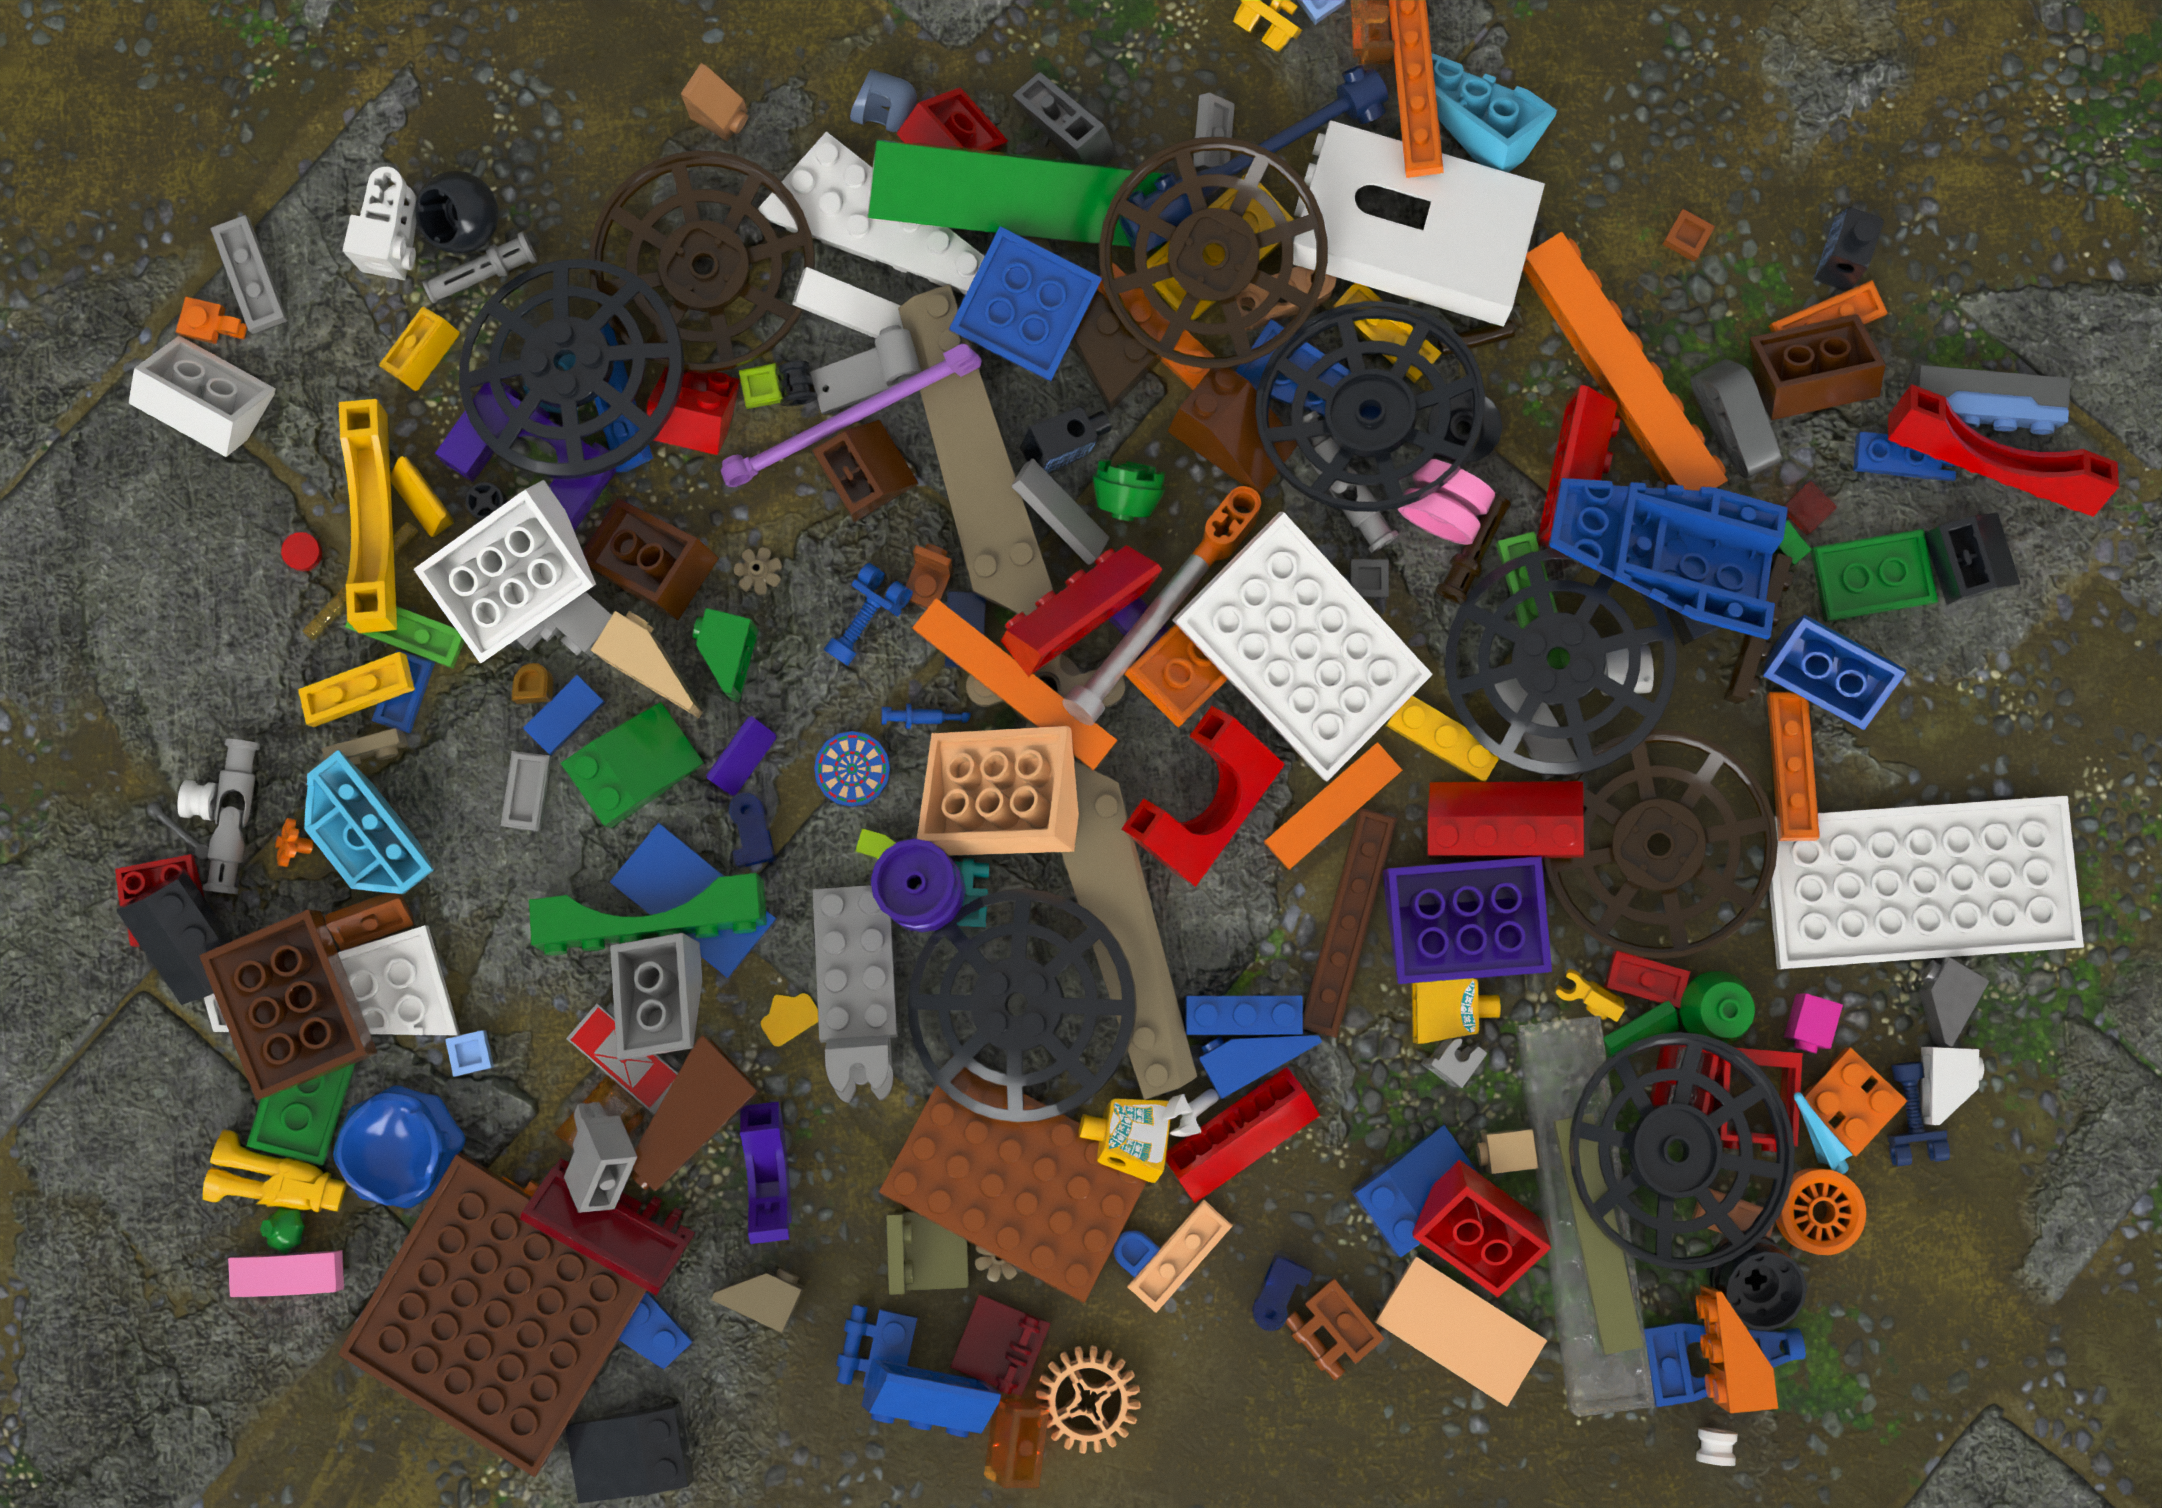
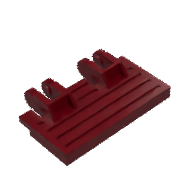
M560 1158L523 1209L520 1220L657 1296L695 1235V1232L683 1225H680L675 1234L672 1233L683 1211L675 1207L669 1213L663 1227L651 1220L658 1213L662 1199L654 1196L642 1215H639L637 1212L642 1203L622 1192L615 1209L578 1213L564 1179L569 1162Z

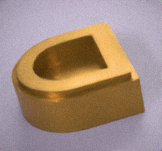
M529 663L522 666L513 679L512 701L516 704L552 701V674L538 663Z

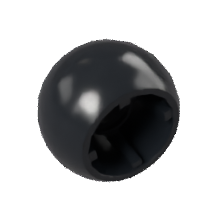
M447 171L434 176L422 187L416 200L415 213L421 233L434 247L453 254L473 252L484 246L494 235L497 228L499 210L493 192L483 180L468 172Z

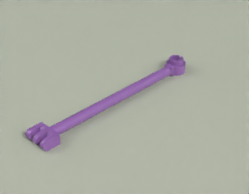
M960 344L943 353L946 360L752 458L746 457L743 459L742 455L730 456L722 461L721 474L725 485L737 487L745 484L765 467L954 372L962 377L981 366V357L968 345Z

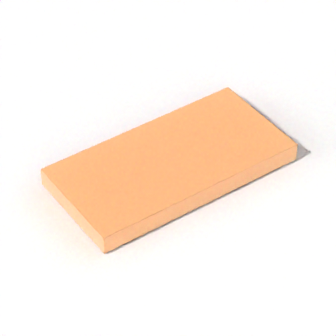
M1415 1255L1374 1320L1375 1323L1506 1407L1547 1342L1546 1339Z

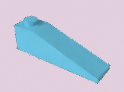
M1432 53L1438 120L1474 160L1481 165L1509 173L1525 161L1556 116L1557 110L1525 88L1516 86L1515 90L1501 86L1495 83L1496 77L1486 73L1483 78L1463 71L1462 64Z

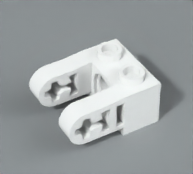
M380 167L370 175L361 215L350 216L343 252L361 272L405 280L407 270H412L416 258L413 243L417 222L415 213L417 196L406 185L399 172L391 167ZM388 178H391L395 185L390 186L383 192L379 187L380 183L386 184ZM405 198L409 202L408 206L404 205Z

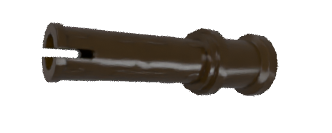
M1495 494L1488 513L1479 515L1480 529L1473 543L1464 545L1460 554L1457 553L1455 556H1452L1450 560L1452 566L1443 584H1438L1435 589L1440 596L1459 605L1466 602V595L1474 579L1482 574V565L1480 563L1495 537L1507 510L1511 506L1509 500Z

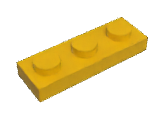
M1354 283L1333 305V308L1363 301L1383 300L1367 286ZM1387 319L1353 321L1355 330L1367 341H1385L1405 346L1413 330V327L1407 323ZM1426 339L1418 352L1431 364L1441 355V352ZM1383 355L1394 365L1397 357ZM1411 365L1406 374L1414 383L1423 375L1413 365Z
M401 652L298 689L306 725L312 727L415 690L407 655Z
M1413 695L1390 717L1386 724L1390 729L1479 782H1486L1499 760L1498 757L1486 750L1469 733L1465 726Z

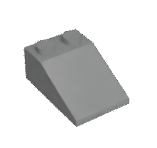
M684 933L611 945L617 1059L626 1060L694 1048L702 987L700 943Z

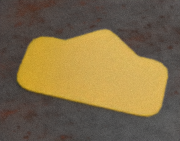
M805 993L799 994L796 997L775 995L769 1014L761 1020V1027L774 1046L779 1047L818 1022V1008L811 997Z

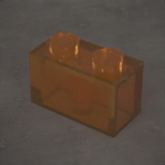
M1000 1398V1402L991 1418L984 1470L985 1477L1003 1488H1039L1049 1409L1030 1399Z

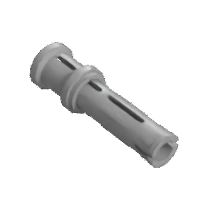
M524 231L519 232L517 238L498 247L495 244L489 246V249H486L487 254L457 266L430 280L423 281V286L431 302L436 303L440 299L496 274L499 277L508 276L509 270L527 262L532 264L538 262L532 245Z

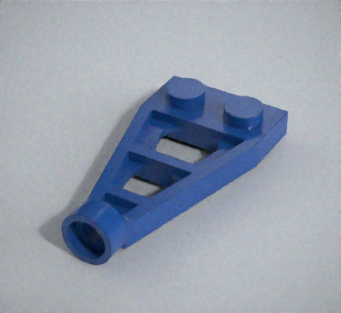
M1674 1322L1642 1327L1641 1332L1654 1405L1656 1407L1695 1402L1707 1397L1705 1376L1696 1378L1691 1375L1686 1350L1690 1343L1700 1342V1336L1706 1334L1705 1325ZM1747 1328L1773 1368L1789 1361L1805 1359V1344L1799 1328L1782 1331ZM1781 1341L1784 1353H1782L1779 1348V1344Z

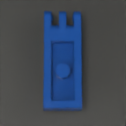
M1861 431L1856 434L1853 471L1942 481L1956 480L1955 471L1942 470V466H1956L1954 464L1934 459L1930 455L1908 447H1902L1888 440V434Z

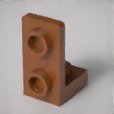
M928 543L925 548L918 545L915 546L913 550L915 565L906 584V587L913 591L909 602L928 609L936 598L942 601L954 573L952 561L946 557L947 551Z

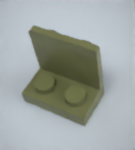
M913 1211L889 1212L887 1214L889 1295L905 1294L907 1290L968 1287V1246L965 1239Z

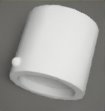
M1644 644L1640 645V673L1634 692L1637 694L1650 693L1653 688L1654 668L1652 654L1649 646ZM1628 648L1606 653L1604 675L1622 685L1626 679L1629 665Z

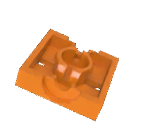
M1845 1047L1831 1062L1832 1066L1829 1071L1816 1084L1808 1087L1802 1095L1823 1123L1853 1154L1852 1156L1857 1157L1902 1108L1907 1100L1851 1047ZM1870 1078L1875 1085L1866 1093L1861 1086ZM1834 1116L1840 1119L1843 1118L1835 1128L1828 1123Z

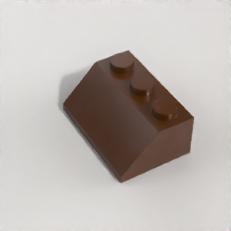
M1858 314L1750 337L1749 345L1757 389L1771 420L1880 397L1886 364Z

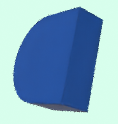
M1138 1230L1123 1232L1119 1235L1114 1245V1255L1117 1262L1134 1278L1160 1250L1149 1237Z

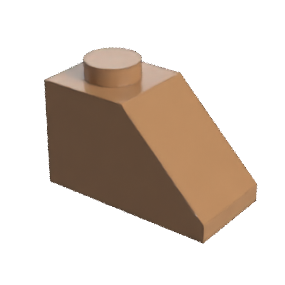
M701 63L681 92L682 99L690 119L728 142L733 133H740L747 122L748 115L746 113L748 111L744 99L710 68Z

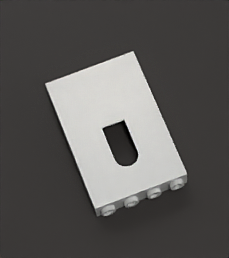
M1330 120L1326 135L1318 133L1312 155L1319 156L1317 165L1309 163L1304 179L1315 196L1324 219L1328 239L1326 274L1504 327L1513 308L1545 183L1443 153L1444 173L1406 178L1402 141ZM1376 185L1430 201L1431 204L1424 229H1416L1364 213L1356 205L1355 193L1363 186ZM1299 196L1294 216L1303 217L1309 215L1304 202ZM1313 229L1292 237L1293 264L1315 271L1316 239Z

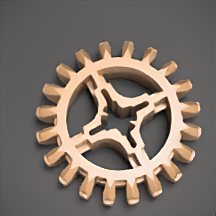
M1092 1345L1090 1347V1357H1083L1081 1346L1075 1347L1077 1359L1071 1361L1069 1355L1064 1351L1060 1354L1061 1360L1064 1363L1063 1367H1060L1053 1361L1048 1364L1050 1371L1055 1376L1041 1375L1040 1382L1049 1386V1390L1038 1389L1036 1397L1048 1400V1402L1038 1405L1037 1413H1050V1416L1042 1421V1426L1046 1429L1056 1424L1057 1428L1053 1431L1051 1438L1057 1441L1063 1434H1066L1067 1438L1064 1443L1066 1449L1069 1450L1076 1439L1080 1440L1079 1452L1086 1453L1087 1442L1094 1441V1450L1096 1453L1102 1451L1101 1439L1106 1438L1109 1446L1114 1447L1116 1446V1440L1112 1434L1113 1432L1117 1431L1124 1438L1128 1436V1430L1122 1425L1123 1421L1129 1424H1136L1137 1418L1127 1411L1128 1409H1140V1401L1129 1399V1396L1139 1393L1140 1388L1139 1385L1135 1384L1126 1385L1127 1382L1135 1377L1133 1370L1120 1374L1119 1371L1125 1365L1123 1358H1119L1111 1365L1109 1363L1112 1358L1111 1350L1107 1349L1102 1359L1096 1358L1097 1346ZM1079 1369H1098L1107 1373L1112 1379L1093 1384L1083 1377ZM1069 1376L1075 1389V1394L1071 1400L1066 1402L1065 1406L1057 1409L1055 1398L1058 1387L1065 1377ZM1078 1383H1081L1084 1391L1090 1390V1395L1093 1391L1099 1394L1095 1397V1408L1098 1415L1095 1414L1092 1408H1087L1086 1404L1084 1407L1078 1404L1082 1400L1081 1387ZM1119 1389L1121 1393L1120 1406L1114 1418L1108 1423L1101 1407L1104 1400L1110 1397L1112 1392ZM1086 1415L1097 1426V1429H1078L1067 1423L1065 1419Z

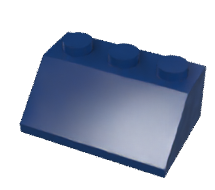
M1803 615L1785 628L1768 653L1763 676L1865 730L1904 677L1906 669L1812 618Z
M872 1359L862 1406L869 1413H872L871 1419L879 1422L892 1424L895 1418L909 1420L908 1425L913 1428L931 1430L932 1425L946 1427L945 1432L948 1434L968 1437L969 1432L982 1434L1000 1402L1001 1394L980 1379Z

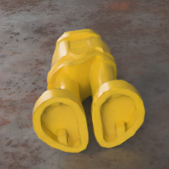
M224 1129L217 1139L210 1163L222 1167H232L266 1174L272 1177L266 1182L231 1174L222 1168L211 1167L204 1181L203 1200L219 1202L224 1196L231 1195L258 1199L260 1201L256 1204L267 1205V1207L277 1206L298 1210L312 1209L318 1213L324 1208L338 1212L342 1204L347 1182L331 1178V1173L325 1172L323 1174L322 1170L317 1166L290 1157L285 1159L245 1149L240 1146L238 1133Z

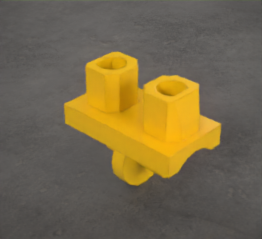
M1240 0L1242 4L1238 8L1233 22L1251 33L1262 16L1266 18L1272 25L1261 41L1278 53L1292 37L1297 40L1303 31L1278 13L1281 9L1290 15L1295 13L1298 6L1290 0H1270L1272 1L1270 6H1267L1260 0Z

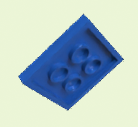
M1000 226L949 327V331L1051 382L1102 278Z

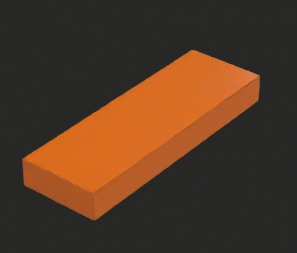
M1873 280L1773 322L1769 325L1771 332H1777L1858 314L1862 323L1866 325L1885 317L1888 312Z

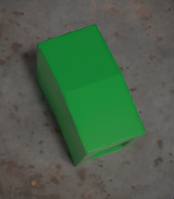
M1786 520L1784 539L1774 553H1780L1793 558L1790 565L1792 567L1812 549L1800 537L1789 520Z

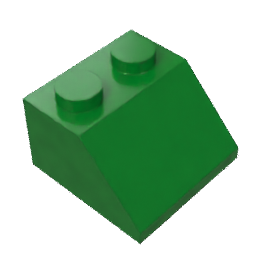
M706 608L704 617L698 616L696 619L693 638L697 639L696 646L723 692L732 701L740 702L759 630L749 618Z

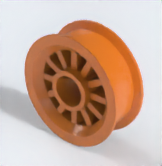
M1807 1168L1793 1174L1788 1198L1775 1222L1782 1236L1796 1248L1817 1255H1833L1848 1249L1860 1237L1866 1222V1205L1861 1191L1847 1176L1833 1170ZM1815 1183H1819L1818 1191L1816 1190ZM1829 1185H1831L1832 1189L1828 1192ZM1806 1188L1809 1196L1804 1194L1802 1190ZM1839 1195L1842 1196V1199L1835 1201ZM1797 1197L1802 1201L1801 1205L1795 1204ZM1823 1201L1827 1207V1213L1824 1219L1817 1222L1813 1217V1207L1817 1202ZM1845 1206L1846 1213L1839 1212V1208ZM1794 1209L1800 1210L1801 1214L1794 1216ZM1839 1217L1845 1218L1843 1224L1837 1221ZM1804 1222L1800 1228L1797 1226L1798 1223ZM1831 1226L1837 1230L1835 1234H1833ZM1810 1231H1811V1238H1809V1237L1807 1236ZM1822 1232L1824 1234L1825 1239H1821Z

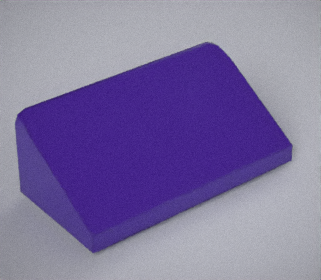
M748 716L706 775L707 779L731 796L737 795L776 740V734L754 717Z

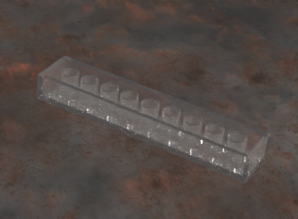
M1585 1016L1516 1025L1530 1129H1533L1538 1163L1536 1177L1542 1220L1544 1221L1552 1246L1547 1252L1568 1409L1577 1417L1655 1407L1635 1260L1632 1255L1624 1251L1623 1254L1643 1347L1608 1355L1602 1354L1553 1125L1554 1120L1573 1117L1576 1104L1585 1085L1598 1067L1606 1061L1600 1016ZM1608 1073L1593 1091L1584 1111V1114L1593 1113L1595 1124L1600 1127L1603 1117L1612 1102ZM1615 1121L1612 1127L1613 1130H1616ZM1610 1145L1611 1166L1615 1179L1619 1182L1623 1178L1619 1147ZM1617 1204L1614 1207L1619 1235L1632 1243L1628 1214Z

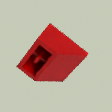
M665 367L648 399L647 415L649 417L657 407L665 389L669 371L667 367ZM684 372L680 396L672 415L654 440L718 455L728 435L741 380L730 377L722 372Z

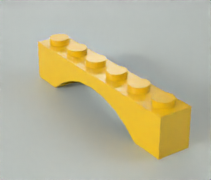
M377 399L339 402L340 441L347 474L351 517V551L346 581L347 622L358 633L397 630L388 414Z

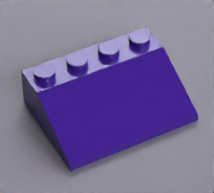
M1542 856L1388 868L1383 870L1386 912L1397 984L1552 972Z

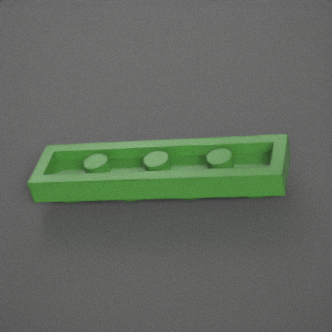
M1534 531L1503 539L1496 543L1502 565L1525 554L1540 551ZM1541 561L1545 580L1549 581L1543 561ZM1526 565L1505 575L1511 596L1523 588L1531 586ZM1549 592L1554 613H1558L1553 594ZM1534 597L1525 600L1515 607L1521 629H1524L1531 621L1539 617ZM1563 649L1552 651L1548 657V664L1554 669H1563L1570 661V654Z

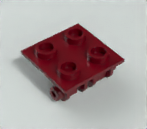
M979 1294L950 1368L997 1386L996 1389L1010 1395L1014 1393L1022 1397L1051 1323Z

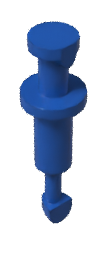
M906 703L905 710H892V707L881 708V725H886L887 721L905 722V729H911V724H942L945 720L965 723L971 717V712L945 714L942 709H912L911 703Z

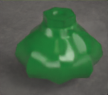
M279 1207L275 1213L268 1216V1220L262 1222L260 1231L263 1237H267L270 1249L278 1250L286 1255L295 1246L301 1244L302 1233L306 1226L302 1222L301 1211Z

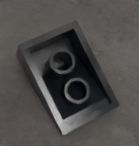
M681 1402L571 1423L565 1429L578 1503L650 1495L688 1487L694 1480Z

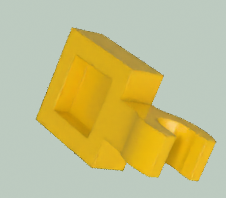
M1574 969L1566 971V977L1573 980L1576 985L1571 990L1557 985L1555 988L1556 994L1561 999L1573 1001L1581 998L1587 1004L1586 1009L1594 1016L1602 1020H1606L1607 1017L1616 1022L1625 1011L1624 999L1592 980L1590 982L1587 981Z

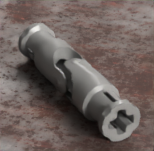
M1317 411L1304 416L1303 424L1318 421L1319 414ZM1328 435L1308 438L1314 450L1328 463L1332 461L1340 450V447ZM1311 463L1315 471L1321 475L1322 472ZM1349 464L1344 469L1346 472L1357 474ZM1336 480L1329 488L1334 498L1347 500L1342 493L1356 486L1358 495L1356 501H1377L1366 485H1355ZM1342 509L1352 526L1358 527L1370 544L1368 550L1371 554L1399 536L1397 530H1391L1380 511L1354 512Z
M225 739L224 745L228 747L225 769L220 771L214 809L215 824L219 823V826L215 829L209 842L207 858L211 860L208 882L203 884L202 890L238 894L239 889L235 887L238 864L243 862L245 850L241 826L245 828L249 820L255 775L252 774L255 751L260 749V743ZM238 791L244 797V810H239L232 806L221 807L222 800L230 792ZM225 865V867H224V873H223V880H222V882H221L222 872H223V866Z

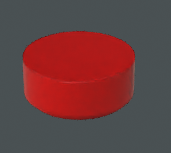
M297 532L285 539L282 544L281 555L288 566L297 571L304 572L314 569L319 564L322 558V547L319 541L310 534Z

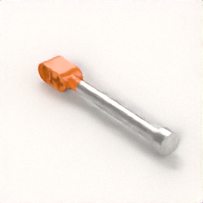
M1240 486L1234 488L1207 520L1202 542L1085 686L1075 685L1062 700L1064 708L1076 720L1089 726L1095 723L1105 710L1102 700L1216 560L1230 557L1254 528L1261 507V498L1256 490L1251 487ZM1242 506L1250 512L1240 513L1234 507ZM1227 526V528L1229 529L1228 534L1224 535L1223 532L1225 531V527Z

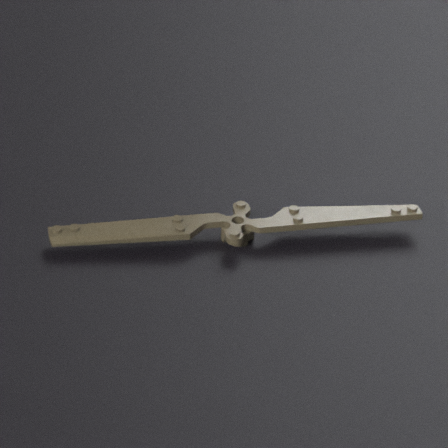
M950 284L915 295L898 308L903 329L910 331L921 371L946 360L943 353L960 344H966L971 348L969 340L949 331V327L958 311ZM977 368L962 377L954 372L921 389L920 393L972 589L975 594L1016 615L1024 612L1027 616L1037 609L1035 603L1045 594L1052 591L1053 587L1023 499L1011 486L1016 478L979 369ZM1061 653L1036 671L1034 675L1040 680L1054 682L1057 687V693L1065 698L1075 685L1084 687L1098 669L1081 674L1074 662ZM971 675L968 677L966 690L973 703L982 707H989L1004 702ZM1123 677L1119 679L1102 700L1105 708L1115 705L1123 697L1125 691ZM1013 709L1015 714L1027 723L1025 728H1037L1029 720H1027L1020 713ZM1074 759L1079 812L1074 852H1061L1078 904L1091 911L1109 928L1120 943L1130 963L1136 987L1137 1012L1128 1054L1143 1099L1146 1100L1183 1087L1195 1079L1197 1074L1135 842L1121 830L1127 822L1128 816L1119 782L1095 770L1092 771ZM1099 939L1092 947L1109 998L1122 1000L1121 985L1116 966L1107 948ZM1115 1015L1120 1028L1121 1016Z

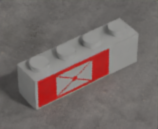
M596 1003L566 1038L654 1115L683 1066V1063L669 1052L666 1056L656 1054L618 1060L613 1003H610L607 1007L603 1003Z

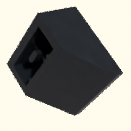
M1998 513L1971 516L1939 525L1925 533L1947 605L2020 584Z

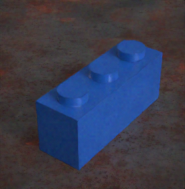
M1184 996L1186 1035L1303 1034L1302 996Z

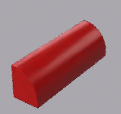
M1286 1067L1201 1126V1133L1187 1136L1168 1149L1165 1161L1192 1201L1196 1203L1315 1120L1320 1114L1305 1089L1288 1067Z

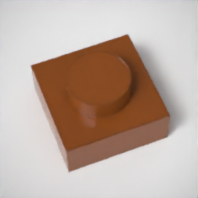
M1682 209L1662 245L1695 262L1715 226Z

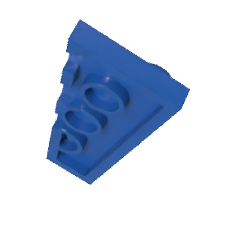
M1270 319L1251 350L1265 344L1278 335L1284 327ZM1306 342L1293 353L1289 361L1308 372L1326 354ZM1274 351L1250 363L1239 365L1235 372L1247 379L1257 391L1262 373ZM1337 363L1318 379L1334 387L1351 372L1340 363ZM1279 373L1270 398L1292 405L1296 389L1299 385ZM1309 392L1304 410L1309 412L1317 411L1319 415L1325 417L1326 401ZM1369 406L1364 408L1360 415L1364 419L1373 420L1381 414V410L1377 407Z

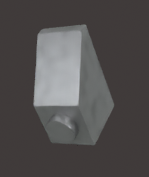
M1945 957L1937 958L1936 961L1932 960L1926 966L1921 976V980L1924 983L1919 989L1933 1043L1939 1047H1952L1990 981L1954 959Z

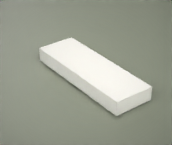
M808 267L803 270L792 305L874 338L880 335L879 332L889 326L899 325L903 329L898 310L901 305Z

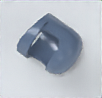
M870 69L854 102L850 119L862 125L867 121L877 122L885 125L887 131L897 132L917 105L916 90L912 84L904 79ZM881 106L889 107L890 109H889V111H887L886 109H884V108L881 107Z

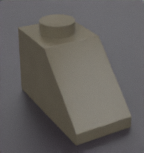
M778 1268L777 1273L769 1270L720 1288L714 1292L711 1300L782 1333L792 1316L805 1286L797 1283L800 1278L798 1275L786 1269Z

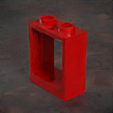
M1735 1048L1744 1053L1756 1065L1782 1067L1780 1098L1785 1105L1792 1126L1794 1146H1798L1800 1110L1794 1100V1093H1801L1803 1053ZM1721 1058L1722 1068L1715 1082L1729 1092L1731 1063ZM1715 1097L1713 1111L1722 1106ZM1728 1122L1717 1128L1720 1138L1723 1140V1148L1739 1149L1736 1131L1727 1130ZM1751 1132L1752 1143H1761V1151L1777 1152L1775 1134Z

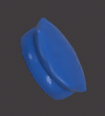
M394 1085L353 1105L349 1109L334 1146L333 1158L344 1180L362 1200L373 1201L387 1206L412 1208L432 1196L455 1155L462 1151L466 1138L439 1096Z

